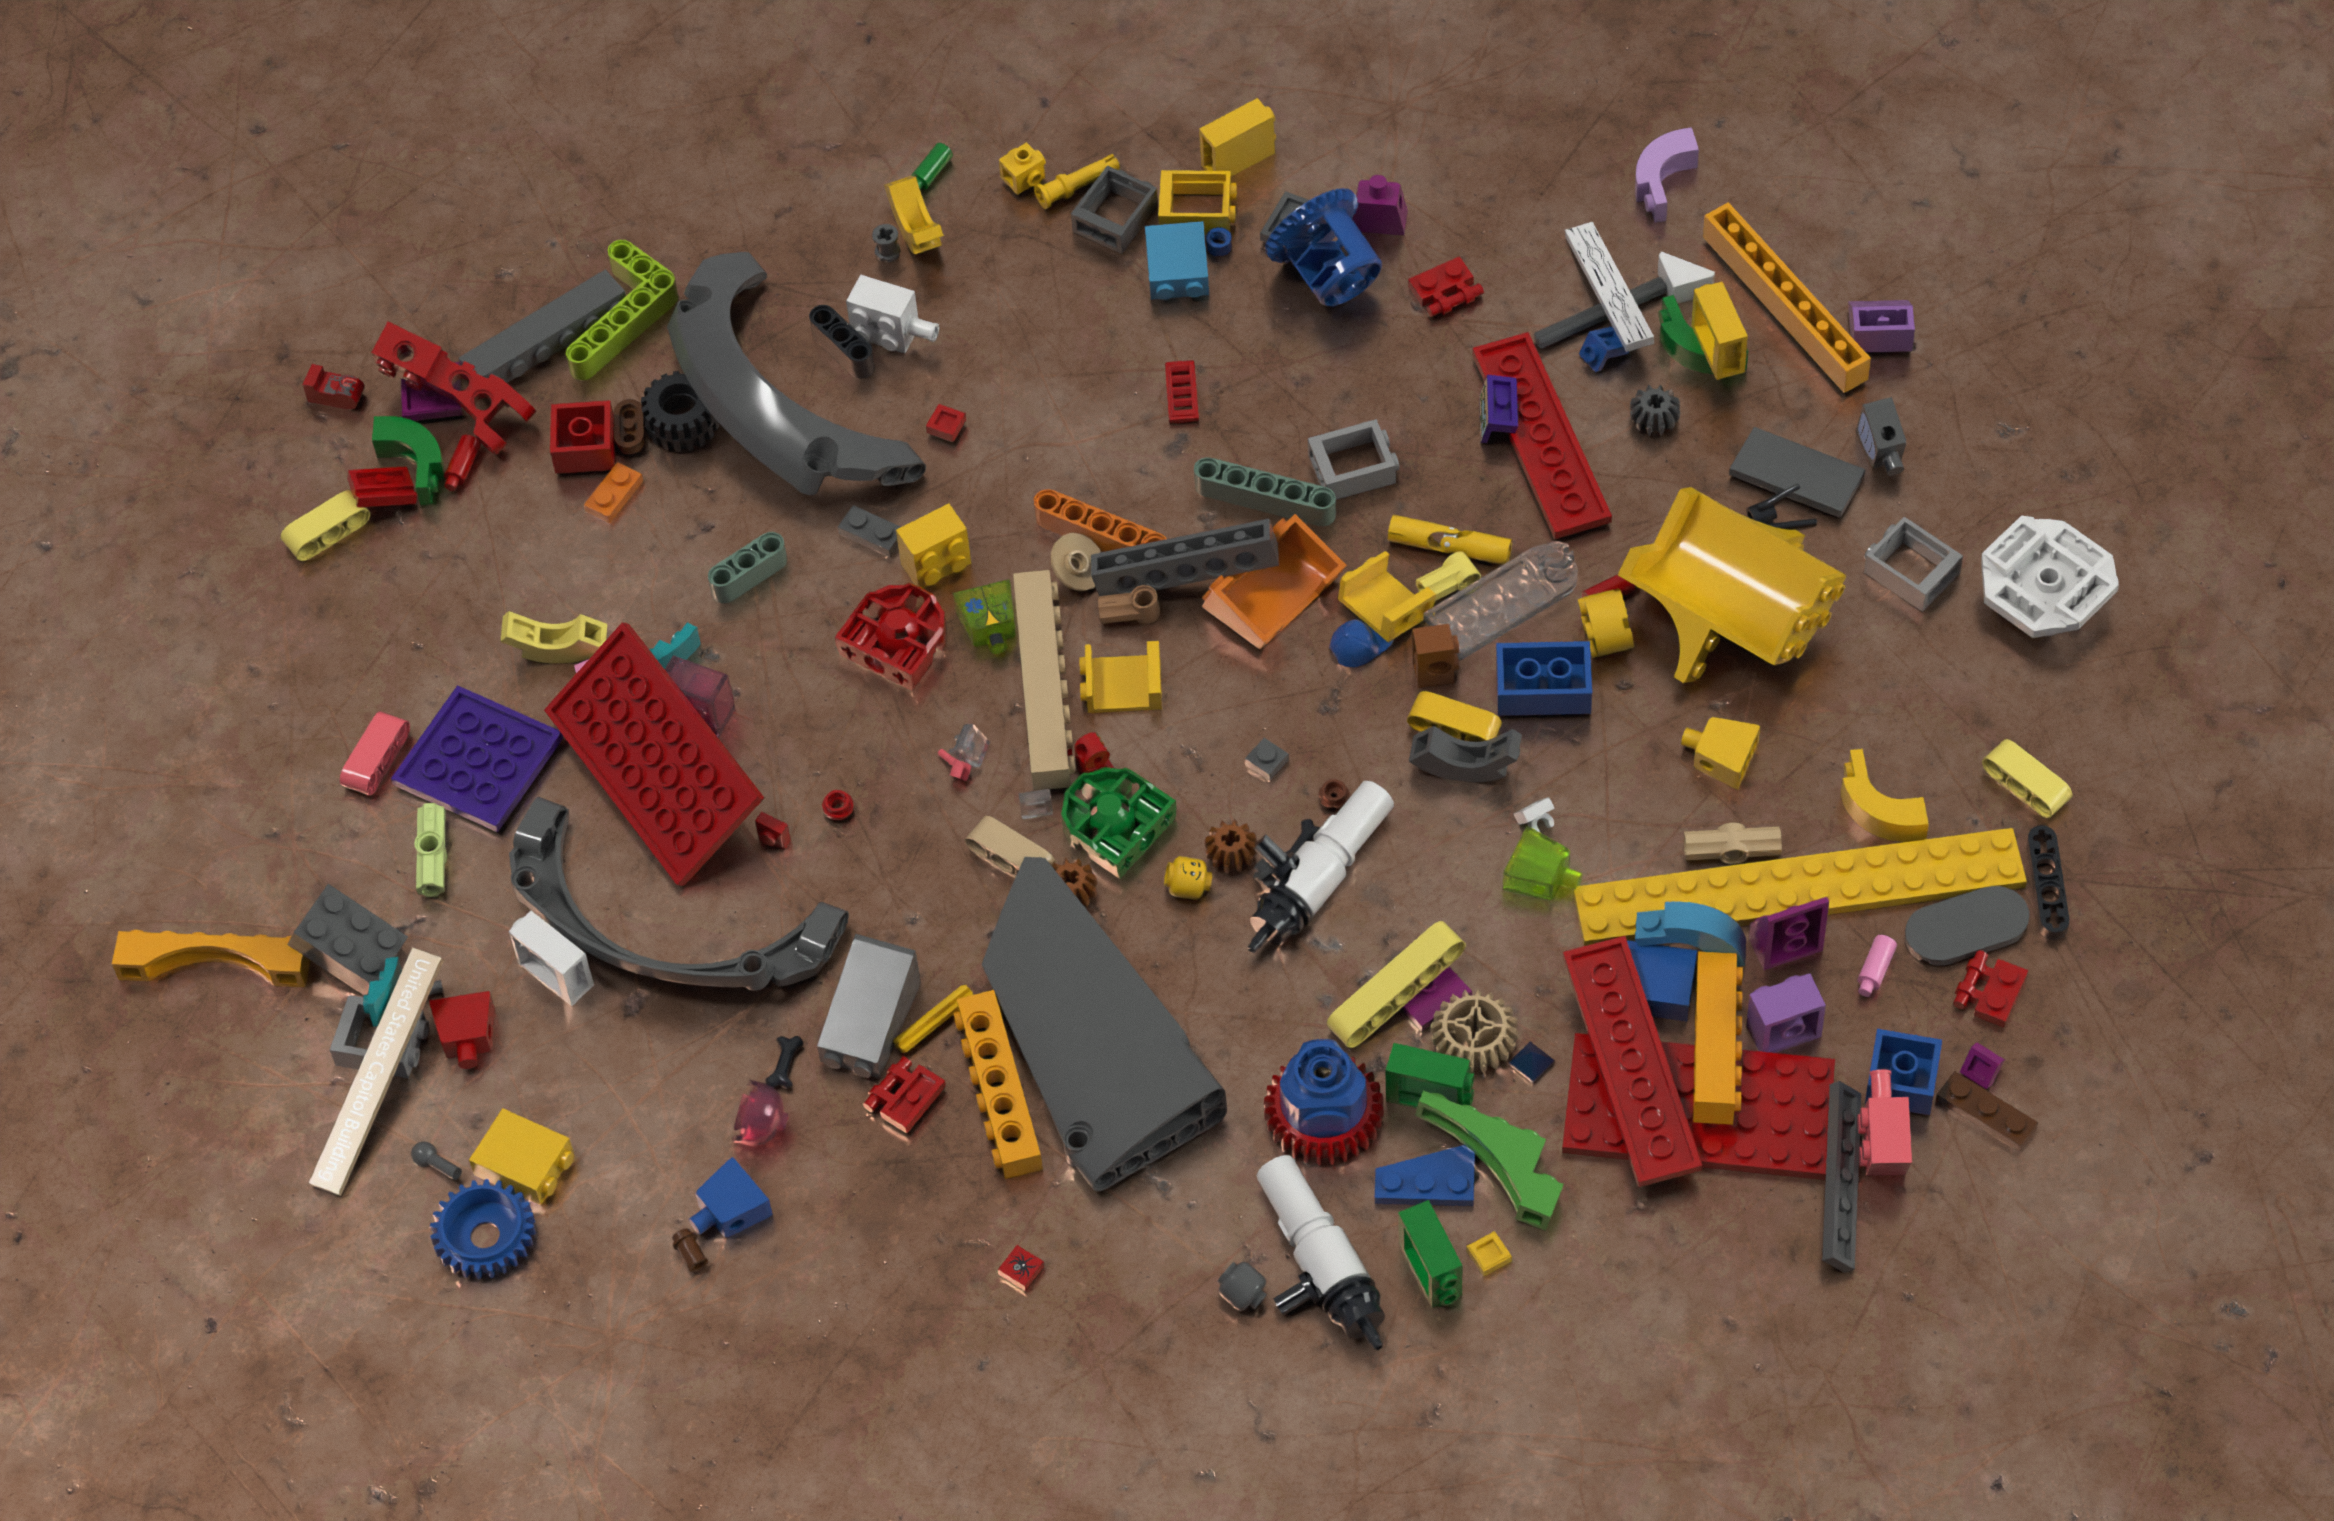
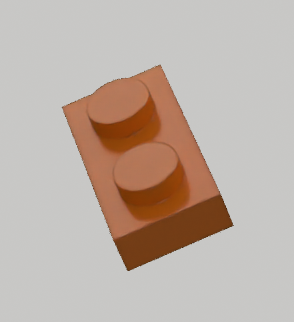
M617 462L585 502V512L610 524L644 481L642 474Z

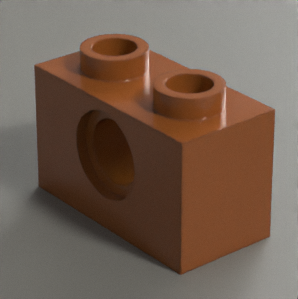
M1449 624L1412 629V663L1417 688L1454 683V671L1459 670L1457 655L1459 653V642L1457 635H1451Z

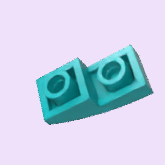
M687 622L681 631H677L673 635L670 644L659 640L653 649H649L667 673L680 666L701 645L698 628Z
M399 957L386 958L384 971L379 973V981H370L368 995L363 996L365 1014H370L373 1027L378 1026L402 972Z

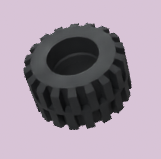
M673 371V375L669 376L667 373L663 374L660 380L654 379L651 382V387H646L644 390L645 397L641 398V409L649 438H653V443L657 446L662 444L663 449L668 451L671 448H674L675 452H682V449L686 448L688 451L694 450L696 445L699 447L705 445V439L711 440L713 438V431H717L719 427L718 421L699 399L685 374H680L679 371ZM680 408L691 409L684 414H670L672 411Z

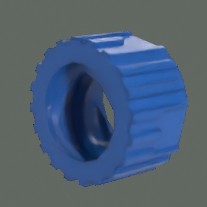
M1222 227L1210 230L1206 235L1207 251L1214 256L1228 254L1232 249L1231 233ZM1223 240L1225 241V243L1219 244L1215 243L1214 241Z

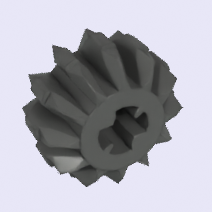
M1648 385L1646 391L1638 390L1635 398H1632L1630 402L1631 422L1636 423L1638 431L1647 429L1649 436L1653 431H1657L1662 436L1664 429L1672 431L1675 423L1680 419L1679 398L1674 397L1672 389L1664 392L1662 385L1657 389H1653Z

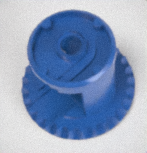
M1350 189L1331 190L1307 201L1290 213L1273 230L1265 245V252L1272 261L1277 263L1292 261L1314 295L1324 306H1336L1353 299L1375 281L1382 268V261L1352 220L1358 208V199ZM1335 237L1338 238L1336 242L1332 241ZM1340 247H1344L1349 255L1345 256Z

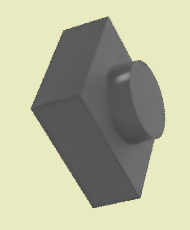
M1263 738L1246 756L1245 765L1270 781L1289 761V754L1266 738Z

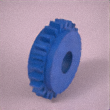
M485 1179L483 1185H477L475 1180L472 1181L471 1187L465 1188L463 1185H460V1192L457 1194L450 1191L448 1193L450 1200L448 1202H439L442 1212H433L435 1222L430 1223L432 1231L430 1238L437 1257L441 1256L440 1258L444 1266L450 1264L453 1273L462 1269L465 1278H468L471 1272L475 1273L477 1279H481L483 1273H488L490 1278H494L495 1271L500 1270L505 1274L507 1273V1265L511 1264L516 1267L518 1265L516 1260L518 1255L521 1257L527 1256L524 1246L529 1247L533 1245L531 1235H535L536 1230L533 1224L535 1223L533 1212H531L530 1203L528 1201L525 1202L522 1192L516 1194L512 1185H509L504 1190L502 1181L499 1180L495 1186H492L489 1179ZM484 1223L495 1225L499 1229L500 1235L498 1241L493 1246L479 1248L472 1243L471 1234L478 1225Z

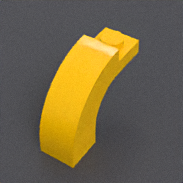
M908 176L884 184L894 217L911 252L918 254L942 246L940 237L944 235L941 226L934 223L931 219L916 177Z
M1863 749L1850 750L1849 762L1844 763L1845 778H1842L1840 795L1845 809L1852 819L1863 829L1880 838L1897 842L1925 840L1929 823L1924 797L1895 799L1881 794L1870 783Z

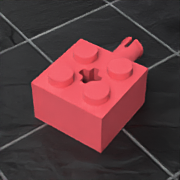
M1890 1070L1870 1071L1872 1098H1868L1865 1107L1860 1108V1114L1857 1115L1858 1134H1864L1862 1147H1859V1165L1865 1166L1866 1176L1906 1175L1912 1164L1909 1097H1892Z

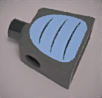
M1892 397L1863 404L1856 433L1871 466L1874 468L1884 466L1888 476L1901 473L1904 470L1901 460L1906 447V438Z

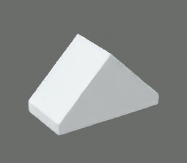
M1664 252L1659 254L1658 276L1663 279L1667 286V295H1674L1677 304L1693 300L1694 289L1705 284H1714V271Z

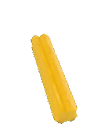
M961 985L893 1040L896 1048L901 1053L908 1052L953 1016L954 1012H958L957 999L974 995L967 985Z

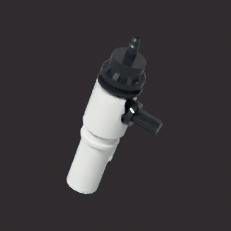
M1363 781L1338 813L1331 815L1314 834V841H1306L1296 853L1290 852L1286 854L1266 834L1254 844V849L1273 867L1271 875L1277 880L1274 885H1269L1264 890V893L1258 899L1257 911L1250 918V923L1257 932L1251 939V943L1247 946L1251 953H1256L1266 941L1275 945H1282L1289 936L1300 933L1346 877L1345 866L1353 864L1356 852L1394 807L1393 799L1381 786L1371 781Z
M1283 1155L1270 1160L1258 1171L1256 1175L1257 1180L1279 1216L1278 1224L1289 1244L1296 1247L1293 1253L1294 1258L1303 1272L1298 1275L1301 1282L1273 1298L1282 1315H1285L1309 1299H1312L1316 1304L1322 1298H1325L1322 1304L1324 1312L1328 1314L1332 1323L1342 1327L1347 1337L1353 1339L1365 1336L1374 1350L1381 1349L1383 1343L1376 1329L1383 1323L1385 1313L1380 1307L1381 1296L1375 1287L1374 1280L1370 1278L1368 1271L1344 1230L1339 1226H1333L1334 1219L1332 1215L1324 1212L1293 1157Z

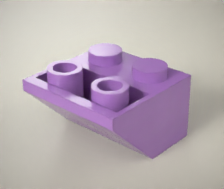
M1908 300L1848 301L1850 335L1865 352L1912 351L1915 326L1913 305Z

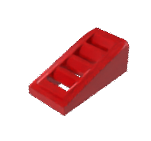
M1193 360L1166 362L1165 373L1169 424L1199 421L1195 362ZM1188 384H1190V386L1173 387V386H1175V385H1188ZM1191 396L1190 398L1173 399V397ZM1192 406V409L1174 410V407Z

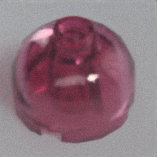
M750 1079L746 1086L751 1087L752 1090L750 1095H742L734 1123V1130L740 1129L739 1135L732 1136V1140L735 1143L756 1147L765 1145L773 1140L777 1131H784L788 1120V1113L783 1112V1100L779 1092L770 1085Z

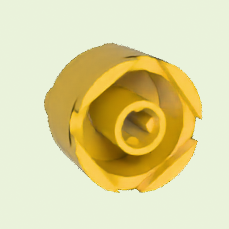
M1620 589L1609 590L1577 599L1585 634H1587V641H1590V654L1592 658L1634 648L1632 631L1629 627L1628 615Z

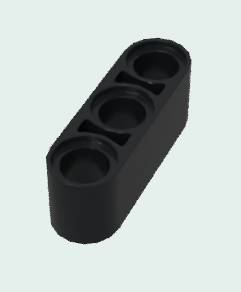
M828 305L814 307L809 314L814 340L853 377L863 379L871 376L875 370V364L870 343L832 307Z

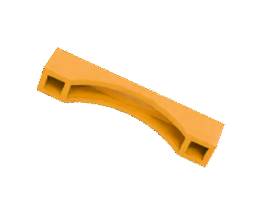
M131 930L130 932L118 931L112 966L118 980L151 981L159 975L180 966L200 962H222L250 969L263 976L273 986L306 987L310 959L287 945L291 936L279 938L262 934L253 937L238 936L232 933L207 935L202 932L177 934L172 931L151 933L142 930Z

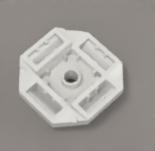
M2020 516L1982 553L1981 557L1984 603L2032 638L2053 636L2058 633L2080 629L2118 592L2119 582L2116 576L2113 555L2065 521Z

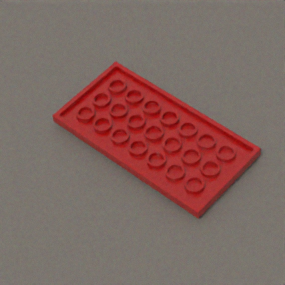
M622 622L544 709L676 885L685 886L764 799L761 792L628 623Z
M1575 1033L1562 1153L1629 1160L1588 1034ZM1661 1041L1702 1163V1168L1818 1180L1826 1179L1829 1086L1834 1083L1835 1059L1742 1050L1741 1061L1735 1062V1066H1742L1741 1086H1735V1092H1741V1111H1734L1733 1125L1694 1123L1695 1045Z

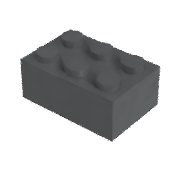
M327 884L292 934L287 945L361 994L368 995L370 981H379V973L384 971L386 958L396 957L408 936L330 884Z

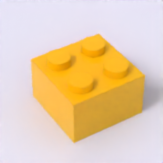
M949 503L896 529L901 565L916 586L924 588L934 585L941 578L953 572H959L971 564L967 528Z

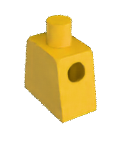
M1712 717L1709 718L1703 732L1686 727L1681 745L1695 749L1694 767L1697 770L1732 788L1739 789L1759 743L1760 726Z

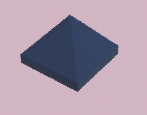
M1531 1041L1509 1061V1065L1531 1083H1534L1555 1063L1554 1059Z

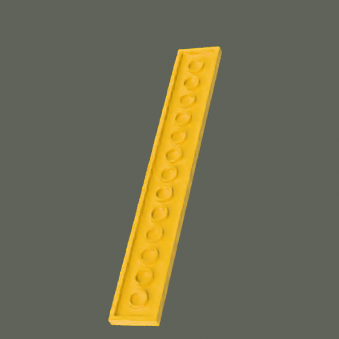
M2013 828L1575 886L1573 887V895L1583 945L1587 946L1625 936L1628 941H1636L1637 912L1664 910L1665 902H1691L1706 905L1727 914L1741 927L1750 925L1751 922H1754L1761 916L1772 915L1789 907L1799 906L1827 897L1829 900L1828 915L1949 899L1991 886H2002L2011 890L2026 888L2027 880Z

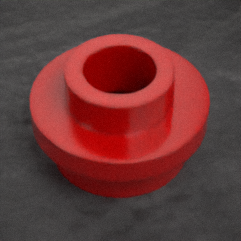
M833 790L824 798L822 808L828 818L843 820L850 816L854 809V804L849 794L842 790ZM836 805L843 806L841 808H834Z

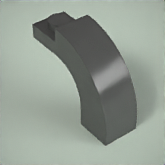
M1432 726L1414 735L1409 762L1423 771L1445 779L1464 782L1493 781L1506 777L1507 766L1517 761L1520 755L1522 734L1511 729L1487 741L1470 742L1454 738L1439 728Z

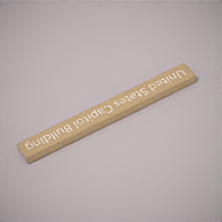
M412 947L309 1181L311 1186L338 1196L342 1195L444 962L441 957Z

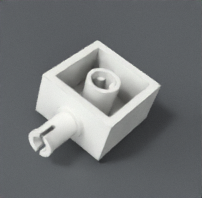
M864 275L859 276L846 300L850 325L868 342L883 346L890 351L896 350L906 353L914 336L930 340L931 342L937 339L940 329L939 324L918 318L915 291Z

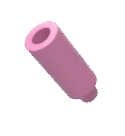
M1877 935L1873 941L1857 979L1860 984L1858 992L1862 996L1869 997L1873 990L1880 988L1897 947L1895 940L1888 936Z

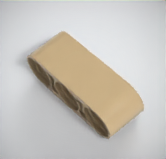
M984 816L965 838V843L972 852L1016 878L1024 857L1046 858L1051 866H1053V863H1056L1054 857L1044 848L991 816Z

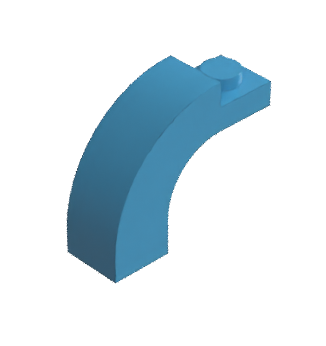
M1673 901L1665 902L1664 910L1637 912L1635 940L1638 946L1684 943L1695 946L1704 952L1737 953V966H1745V934L1739 924L1722 911L1702 904Z

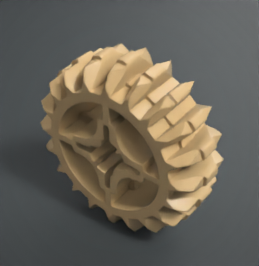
M1477 989L1473 996H1469V993L1464 990L1462 998L1452 994L1450 1003L1442 1001L1440 1005L1441 1011H1435L1434 1021L1431 1024V1033L1433 1034L1431 1041L1433 1046H1436V1052L1469 1059L1470 1073L1477 1067H1480V1070L1485 1073L1487 1065L1497 1069L1499 1060L1507 1062L1509 1052L1515 1050V1041L1518 1039L1517 1019L1513 1017L1511 1006L1504 1007L1505 1002L1502 998L1493 1001L1494 996L1491 992L1486 997L1481 996L1479 989ZM1477 1024V1032H1475V1038L1472 1039V1031H1474V1025Z

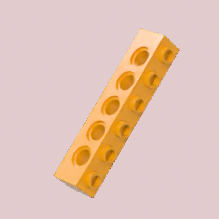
M991 990L957 999L958 1012L953 1013L957 1031L963 1030L965 1034V1039H961L964 1057H971L973 1066L968 1067L972 1085L979 1084L981 1093L976 1094L980 1113L986 1112L989 1120L983 1122L988 1141L994 1140L996 1149L991 1150L995 1168H1002L1005 1179L1043 1170L1041 1153L995 991ZM979 1028H986V1029H987V1030H985V1031H983V1032H976V1031H975V1030H977V1029H979ZM987 1055L995 1056L992 1059H983ZM995 1082L1003 1083L1002 1085H1000V1086H998V1087H992V1086H990L991 1084H993V1083H995ZM1001 1110H1010L1007 1114H998ZM1011 1137L1018 1138V1140L1015 1142L1005 1141Z

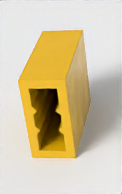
M1256 98L1199 128L1201 166L1204 170L1231 171V176L1275 154V115L1269 106L1265 107Z
M502 1108L470 1157L469 1162L475 1176L483 1180L489 1179V1182L492 1184H496L498 1180L502 1181L504 1189L512 1185L516 1194L522 1192L525 1199L541 1205L545 1198L551 1196L555 1191L557 1179L562 1171L567 1170L571 1166L574 1152L570 1138Z

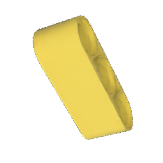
M346 490L286 526L281 533V540L299 561H306L364 526L370 518V512L366 507H357V501L354 499L352 492Z
M2003 740L1982 760L1983 768L1993 779L2045 818H2051L2073 796L2071 788L2065 781L2011 740Z

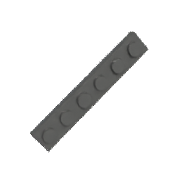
M1838 1081L1829 1086L1822 1261L1846 1273L1855 1270L1860 1144L1857 1115L1860 1114L1861 1093Z

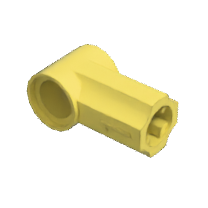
M1460 551L1450 555L1444 561L1442 567L1416 579V587L1419 592L1429 587L1436 593V601L1456 590L1460 592L1470 591L1478 585L1482 576L1468 556Z

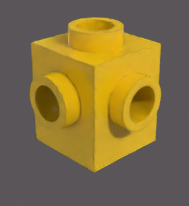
M1027 142L1018 148L1010 150L1005 156L998 159L1001 179L1017 195L1045 179V158L1039 150H1034Z

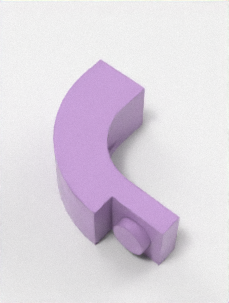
M1692 127L1671 131L1658 137L1644 149L1639 157L1636 166L1635 198L1636 202H1645L1646 211L1652 212L1655 223L1666 221L1667 199L1661 184L1662 181L1672 173L1698 167L1699 149Z

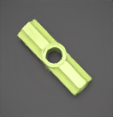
M426 803L422 807L417 808V837L414 842L417 851L416 891L427 898L438 897L439 894L445 892V863L448 858L445 849L446 811L444 806H439L435 803Z

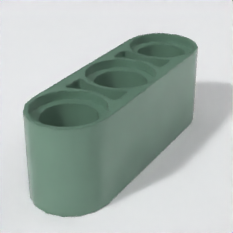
M776 532L762 534L713 566L708 572V582L713 599L718 603H729L781 570L787 563L783 537Z

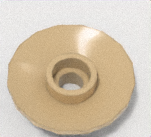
M1069 533L1061 536L1054 543L1051 551V565L1056 576L1064 585L1073 590L1087 591L1095 588L1091 577V555L1101 553V551L1090 538L1083 534Z

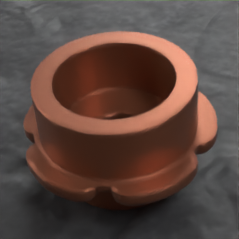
M1331 779L1326 781L1320 788L1319 797L1321 798V804L1326 808L1339 809L1347 802L1350 792L1342 781Z

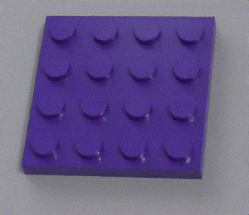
M457 685L394 773L391 781L394 786L431 803L444 806L445 809L498 832L560 744L563 735L553 727Z

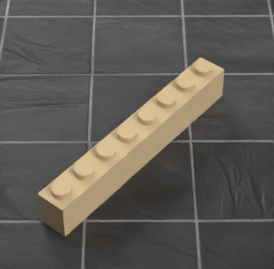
M1050 570L1013 573L1033 791L1070 787V774H1076L1074 755L1068 756L1067 749H1073L1072 731L1065 730V724L1071 723L1069 705H1063L1062 699L1068 698L1067 680H1060V674L1066 673L1064 655H1058V649H1063L1062 630L1056 631L1055 628L1056 624H1061L1060 607L1053 606V600H1059L1057 581L1051 582Z

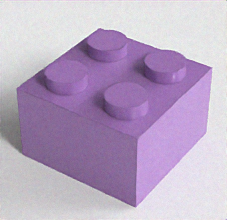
M1811 974L1791 976L1783 983L1771 987L1762 986L1749 995L1746 1026L1758 1051L1776 1053L1822 1037L1826 1004Z

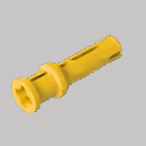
M1110 154L1068 175L1059 174L1053 181L1044 185L1039 183L1034 186L1036 198L1040 205L1047 209L1051 207V203L1062 198L1069 199L1074 194V191L1095 182L1106 166L1120 170L1117 158H1114L1113 154Z

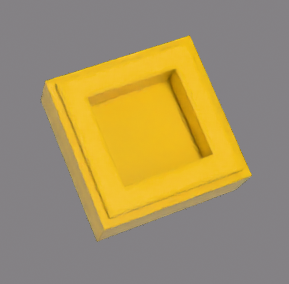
M1495 1231L1466 1246V1252L1483 1277L1512 1262L1511 1254Z

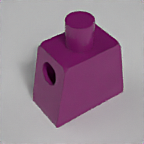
M1374 175L1370 180L1359 181L1356 191L1358 208L1352 218L1359 230L1367 233L1404 236L1408 209L1401 185L1396 182H1387L1386 178L1382 175Z

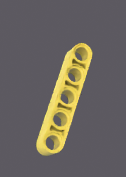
M1439 921L1434 923L1340 1005L1328 1018L1327 1027L1348 1048L1357 1047L1457 960L1465 950L1466 943L1445 922Z

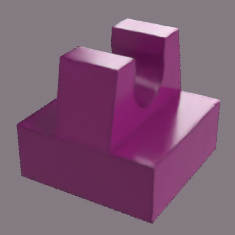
M1977 1042L1970 1048L1960 1073L1988 1089L1993 1085L2005 1059Z

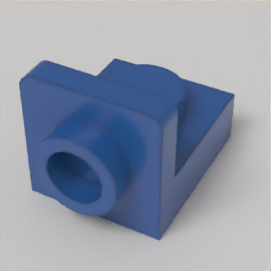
M1613 326L1589 331L1579 352V355L1595 372L1602 370L1608 358L1629 354V351H1625Z

